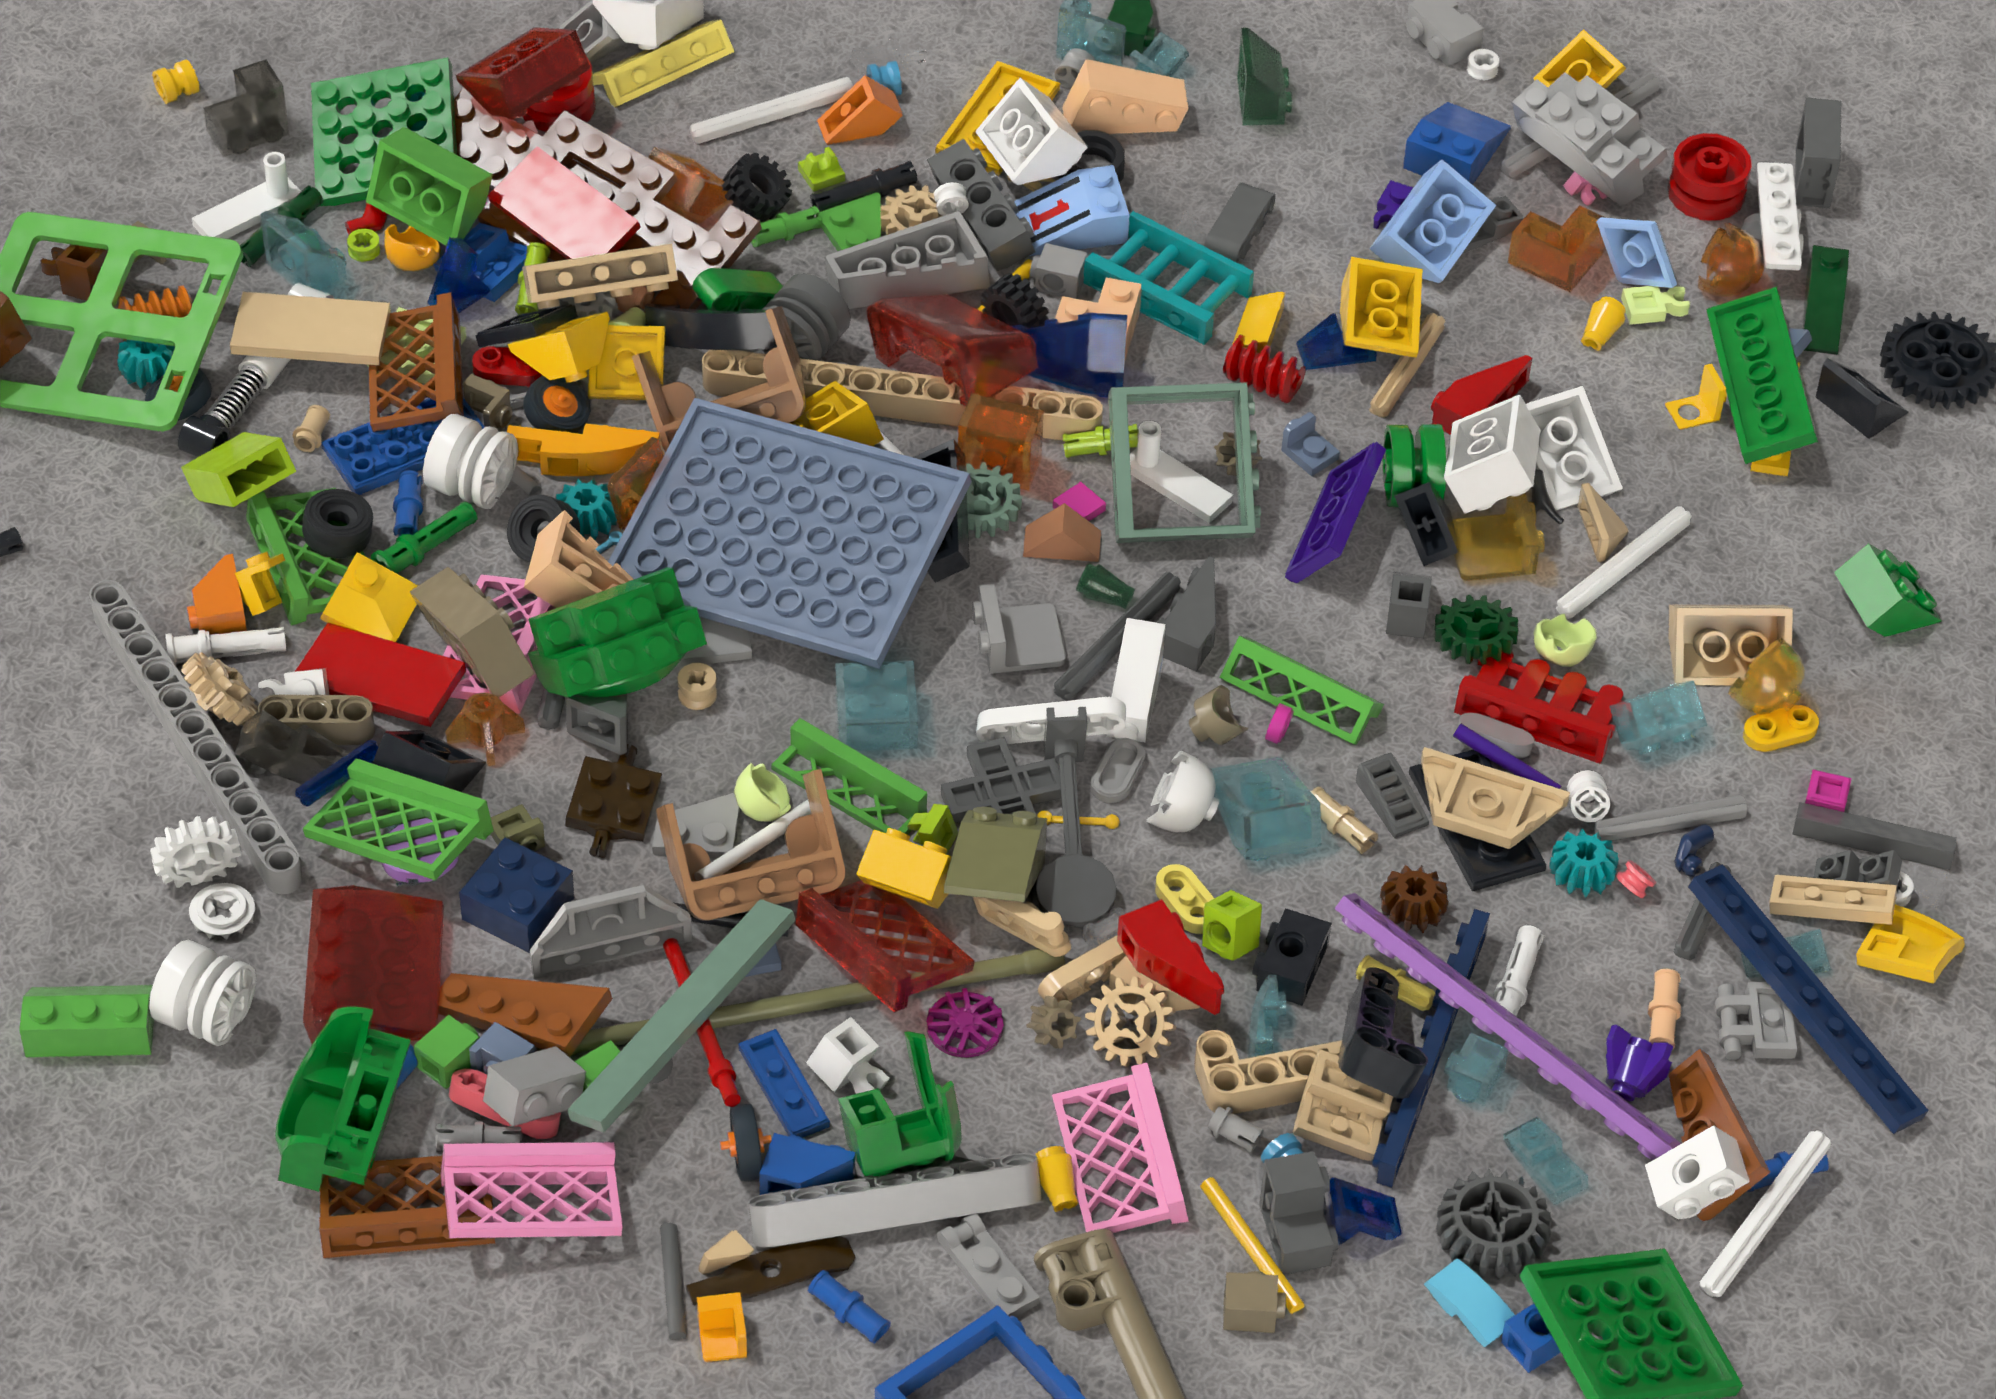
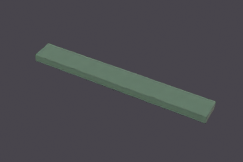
M760 899L567 1109L570 1120L604 1133L796 921L793 910Z

